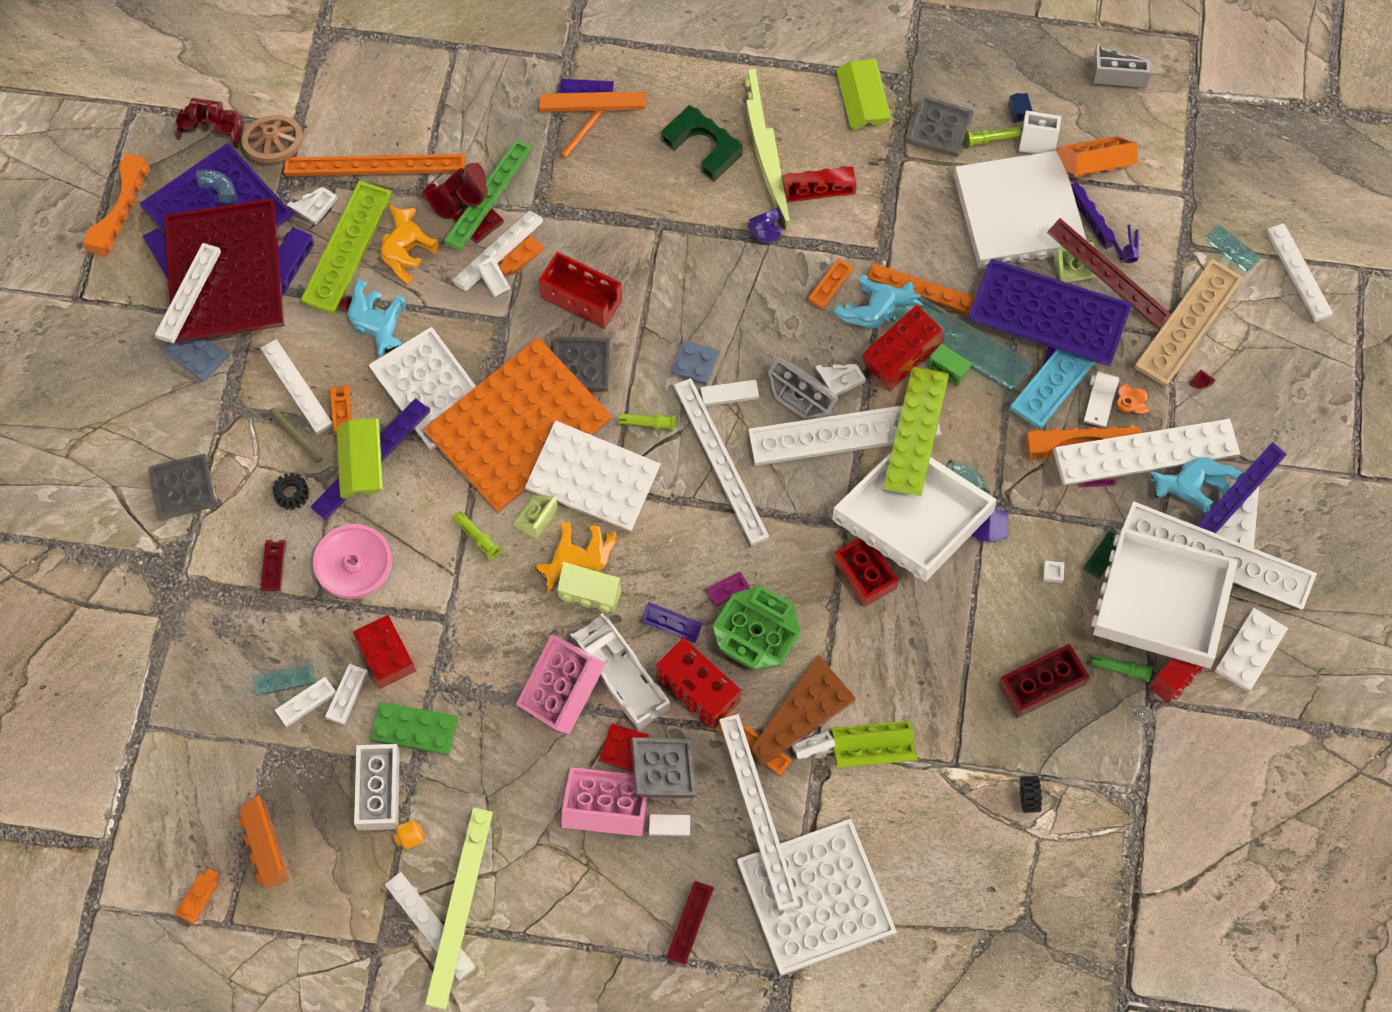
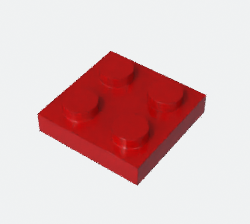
M611 723L599 762L633 772L631 739L649 738V734Z

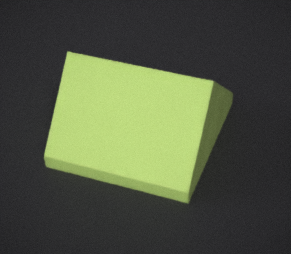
M1057 247L1053 261L1060 281L1067 283L1096 278L1094 273L1064 247Z
M533 494L512 525L538 540L558 510L557 499L554 496Z

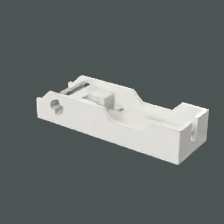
M603 613L595 620H592L588 626L579 629L574 634H570L571 641L576 647L606 663L599 679L638 731L671 709L667 696L654 683L640 664L635 653Z

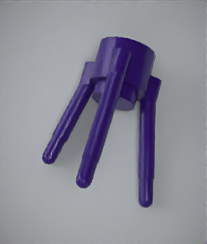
M1129 224L1127 225L1129 245L1124 246L1122 251L1116 239H1114L1113 244L1119 253L1120 260L1124 259L1125 263H1134L1140 257L1139 230H1135L1134 246L1131 225Z

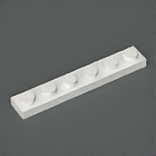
M529 210L452 280L453 283L464 291L471 288L482 278L476 265L490 257H493L496 263L502 260L543 223L541 216Z
M1285 224L1268 228L1266 233L1314 322L1332 317L1333 312Z
M202 243L155 333L157 339L171 343L175 342L221 253L220 248Z
M275 339L261 347L262 353L315 433L319 435L333 427L332 421L278 340Z
M400 872L388 881L385 886L438 953L444 926L403 873ZM460 949L454 974L459 981L476 969L462 949Z

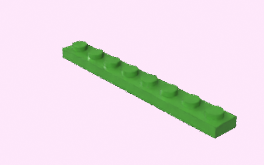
M518 140L514 141L485 183L488 188L487 197L479 206H468L445 238L446 245L460 252L530 154L531 146Z

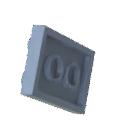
M208 338L179 343L167 342L161 348L164 354L203 383L229 357L228 353Z

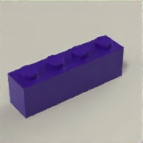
M294 227L285 234L284 242L278 247L282 297L314 246L311 234Z

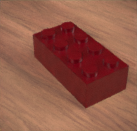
M1068 644L1002 676L998 686L1016 717L1019 718L1085 686L1090 676L1071 644Z

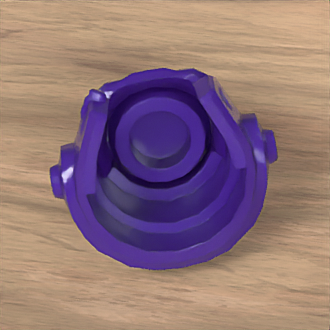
M776 208L749 219L747 227L761 243H772L781 237L782 228L774 226V222L780 219L782 212Z

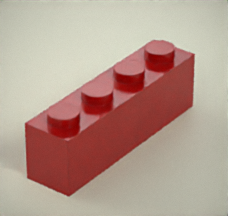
M842 166L835 169L825 168L818 171L808 170L802 173L782 175L786 203L856 194L857 183L853 166Z

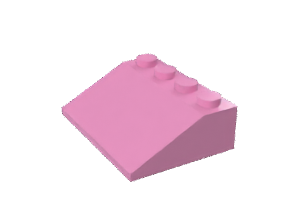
M552 634L516 705L555 730L570 734L606 663Z
M570 767L562 808L561 828L642 836L648 797H635L633 774Z

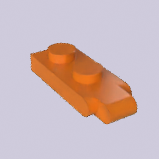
M529 236L500 261L499 269L505 277L511 273L514 275L539 255L544 248L535 238Z
M210 868L206 870L204 875L200 873L176 910L175 915L194 925L217 889L219 883L216 881L220 874Z

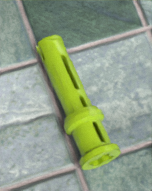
M1017 126L992 131L982 129L979 132L972 133L967 131L966 143L968 147H972L977 144L987 145L992 141L1020 138L1021 128Z
M619 413V425L654 427L656 430L671 429V431H675L676 415L661 416L660 413H657L655 416Z
M462 511L457 512L453 516V521L476 542V547L482 549L487 554L489 560L499 555L502 547L496 545L491 540L490 535L481 532Z

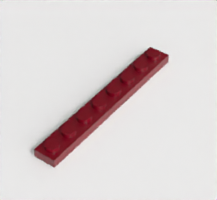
M1061 218L1048 230L1047 234L1122 299L1132 303V307L1157 329H1160L1172 315Z

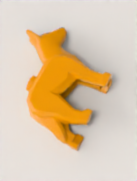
M389 204L396 228L391 234L384 236L381 246V257L393 269L398 278L408 285L413 280V276L406 273L405 266L417 268L422 260L410 257L407 252L418 245L435 254L440 248L439 242L436 238L432 239L426 236L420 227L411 221L416 214L415 207L397 209L392 204Z
M562 522V538L554 551L552 562L549 564H538L535 567L547 581V591L550 592L554 584L560 579L564 562L600 572L608 562L609 554L615 545L617 533H606V541L603 543L600 528L590 525L589 530L592 533V539L586 550L571 544V524Z

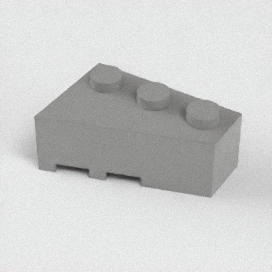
M1096 44L1093 57L1094 84L1147 88L1150 76L1149 59L1130 53L1125 55L1119 53L1118 49L1112 48V50L1103 48L1102 44Z

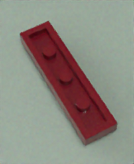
M694 881L667 953V960L686 966L714 887Z

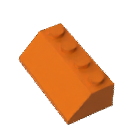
M1119 136L1056 147L1066 172L1074 174L1075 177L1085 176V173L1098 174L1101 170L1113 171L1116 167L1129 168L1130 165L1137 164V142Z
M257 795L239 809L241 816H238L241 828L245 827L247 834L244 835L247 847L251 846L253 852L249 855L252 864L257 865L258 872H255L258 884L262 883L265 889L289 881L267 807L260 795Z

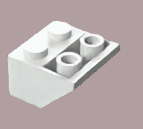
M1026 111L1019 152L1039 154L1056 151L1062 116Z

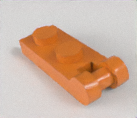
M349 384L337 388L336 386H330L334 435H337V426L352 420Z

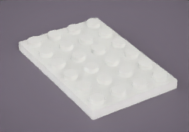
M432 327L369 364L370 370L401 412L415 398L429 408L430 413L414 429L429 451H432L437 446L425 434L423 428L476 387Z
M555 420L525 489L538 495L554 496L557 499V503L631 533L661 464Z

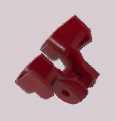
M191 98L189 105L183 107L178 113L174 129L177 140H180L183 129L196 130L197 124H202L204 131L207 132L210 124L213 126L215 133L232 136L234 146L238 149L244 129L242 118L234 110H224L222 102Z
M478 162L469 163L464 169H457L443 184L439 186L428 184L421 194L437 215L450 219L456 216L460 210L461 200L465 204L474 207L483 203L488 194V188L485 184L486 175Z

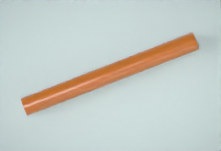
M605 110L593 113L561 153L563 158L566 159Z

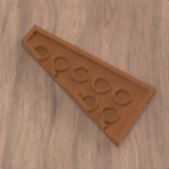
M819 654L751 748V753L762 767L855 702L856 698Z

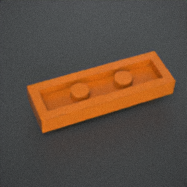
M838 258L808 297V302L824 310L853 272L854 267Z

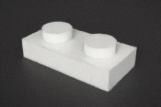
M826 731L800 740L792 746V751L797 759L808 758L812 754L825 752L835 747V742L830 733Z

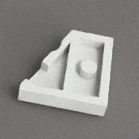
M321 187L311 194L302 196V199L295 203L289 202L287 206L288 209L316 225L338 198L337 195Z
M848 364L846 366L833 365V367L818 365L815 367L824 385L836 396L866 382V378L857 364Z

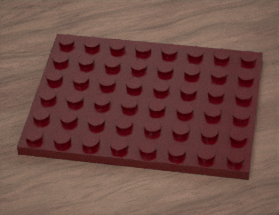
M273 198L165 215L169 305L172 303L202 243L218 247L221 251L174 343L285 326L276 210Z

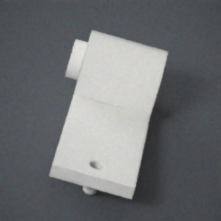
M1098 371L1096 375H1092L1090 385H1093L1083 423L1106 428L1120 377Z

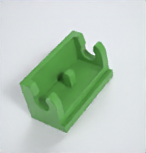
M942 343L930 356L927 367L931 370L949 373L948 381L957 387L972 366L971 362Z

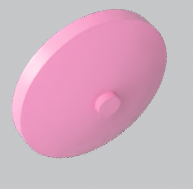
M349 524L330 531L322 538L314 553L313 567L319 583L327 592L343 599H359L374 593L385 583L391 571L392 555L387 541L379 532L365 525Z

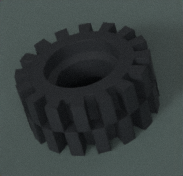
M285 473L284 478L279 476V481L275 480V486L272 488L274 491L273 495L280 507L284 506L286 510L290 507L291 510H295L294 507L297 506L299 509L301 508L300 504L305 505V499L308 500L309 498L307 483L299 474L295 476L294 473H290V476ZM289 486H296L298 488V493L293 497H286L284 495V490Z
M1022 776L1020 778V802L1022 803L1021 807L1024 813H1037L1042 810V789L1039 776Z

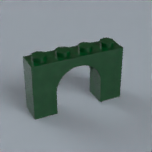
M690 104L661 131V142L673 151L692 136L704 135L711 138L715 142L716 148L701 162V172L713 182L743 155V145L740 140L734 139L724 128L717 126L711 118L705 117L699 109L692 107Z

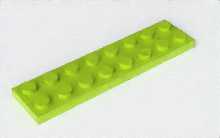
M358 181L300 300L301 304L334 315L336 314L339 301L344 298L393 196L392 191Z
M918 367L912 369L883 490L922 497L949 373Z

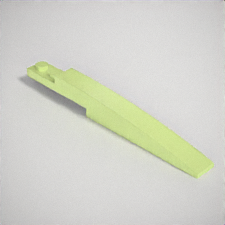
M751 69L748 70V77H745L746 88L750 89L748 100L746 101L750 132L769 194L775 208L782 212L780 220L785 230H789L790 219L773 128L766 129L756 70Z
M473 807L425 1006L442 1010L447 1008L491 823L492 811Z

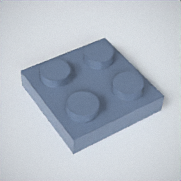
M684 340L671 374L687 380L691 378L693 382L706 386L718 359L719 351Z

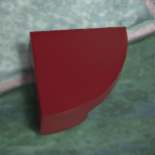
M1200 369L1190 381L1189 386L1205 389L1212 386L1216 380Z

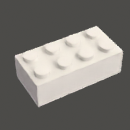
M397 744L356 745L354 825L357 830L396 829L398 826L400 751Z

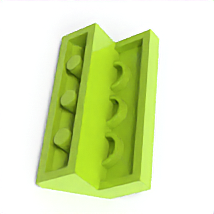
M875 59L849 61L836 69L851 129L855 131L867 123L878 127L891 119Z
M379 419L348 420L337 426L340 497L347 499L357 493L371 496L383 490Z
M911 721L831 728L832 737L835 742V747L833 748L837 768L917 760Z

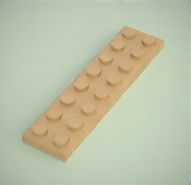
M1212 259L1134 368L1167 387L1244 277Z

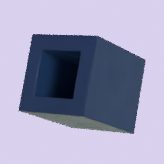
M1028 93L1010 95L1008 108L1013 123L1024 121L1026 111H1033Z

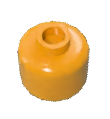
M414 820L398 825L396 827L397 834L393 835L397 846L402 845L405 850L421 845L423 842L422 838L425 837L420 823H416Z

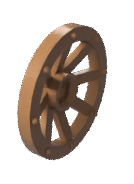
M283 115L262 117L251 123L242 135V145L246 155L261 163H276L293 156L303 143V133L299 123ZM295 131L296 138L284 133ZM259 138L255 143L249 146V141L251 139ZM281 139L292 143V145L285 149ZM265 142L263 154L256 152L255 150ZM276 145L280 152L270 154L271 146Z

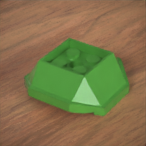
M761 585L733 594L713 624V631L719 651L753 671L781 667L801 635L794 604ZM753 629H759L761 633L756 635L753 634L751 631Z

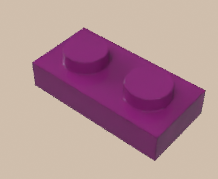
M738 572L707 588L706 592L714 606L718 607L729 601L733 594L748 590L750 587L742 573Z

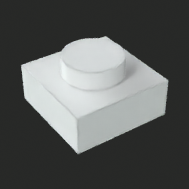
M1045 561L1043 581L1063 583L1064 562Z

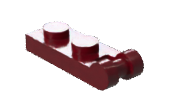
M279 540V542L265 541L261 578L262 591H281L286 540ZM278 549V552H272V550Z

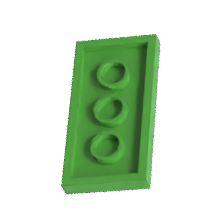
M380 702L371 741L382 744H397L399 747L449 756L458 716Z

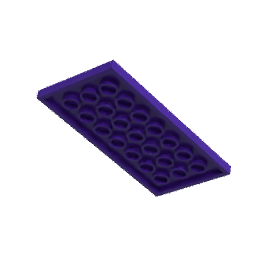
M990 259L969 313L968 321L1110 367L1132 303Z

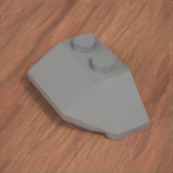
M777 357L768 371L775 399L804 420L829 415L839 400L823 383L800 367L780 357Z

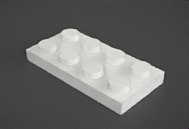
M1225 479V480L1227 481L1228 485L1230 486V488H1231L1232 485L1237 481V480ZM1259 486L1216 534L1254 548ZM1220 490L1218 494V501L1223 497L1222 492Z
M1253 608L1214 672L1250 692L1288 628Z

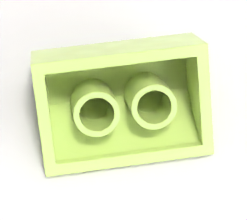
M563 563L558 586V597L565 602L574 601L586 608H590V606L595 607L603 613L615 612L621 594L620 578L569 563Z

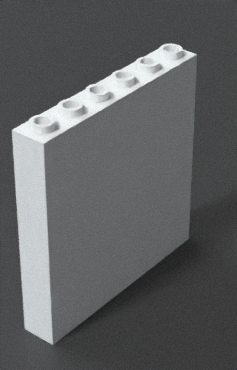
M1057 151L955 167L954 179L978 269H987L990 259L1011 264L1055 257L1057 247L1062 246L1047 232L1059 218L1086 240L1069 177Z
M890 453L834 507L832 520L849 530L854 536L864 540L869 546L879 550L884 556L897 562L899 566L912 572L915 577L921 578L926 582L994 512L997 499L933 458H930L922 497L883 490L891 457Z
M1122 528L1120 535L1116 534L1113 543L1117 547L1116 551H1111L1109 558L1112 566H1107L1105 578H1108L1107 583L1103 582L1100 594L1104 595L1103 599H1098L1096 606L1099 614L1098 616L1094 615L1091 626L1095 627L1093 635L1211 669L1218 648L1238 560Z

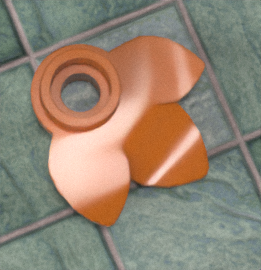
M1123 384L1119 388L1117 408L1120 412L1129 413L1133 411L1137 414H1145L1149 411L1148 406L1144 404L1148 398V393L1141 388L1133 390L1128 384Z

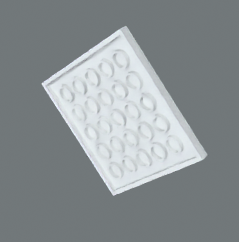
M852 819L780 844L799 902L797 907L779 912L760 851L737 859V864L780 976L897 933Z

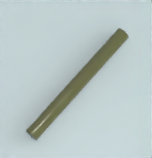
M275 407L271 408L269 413L317 463L321 462L323 458Z

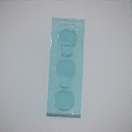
M1219 224L1206 237L1209 243L1246 272H1249L1261 259L1260 256Z
M312 663L253 675L257 696L310 686L316 683Z

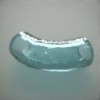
M210 169L197 170V181L200 188L211 187L215 189L218 193V200L222 203H233L237 200L234 184L225 174Z
M950 459L947 462L946 467L990 495L989 487L984 477L976 469L957 460Z

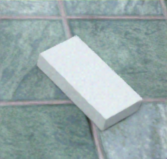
M493 257L476 265L494 298L511 289Z
M650 814L649 836L690 837V815Z

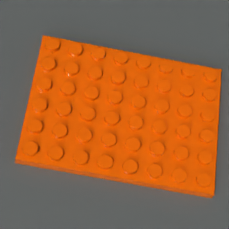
M537 337L423 428V431L489 505L499 513L526 491L525 486L555 420L593 436L609 423L613 417L548 346Z

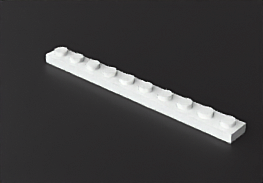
M690 378L675 384L674 389L751 547L769 540V535L692 379Z
M739 714L719 719L778 910L780 912L797 907L799 902Z

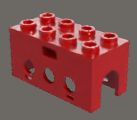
M559 252L555 253L538 280L540 298L603 329L606 328L623 301L621 282Z
M916 304L862 354L864 367L891 392L911 373L913 368L918 367L944 342L943 329Z
M684 637L656 664V681L663 688L667 687L676 700L683 701L686 704V709L692 714L696 713L700 717L701 723L706 727L710 726L714 730L719 724V719L725 718L741 702V689Z

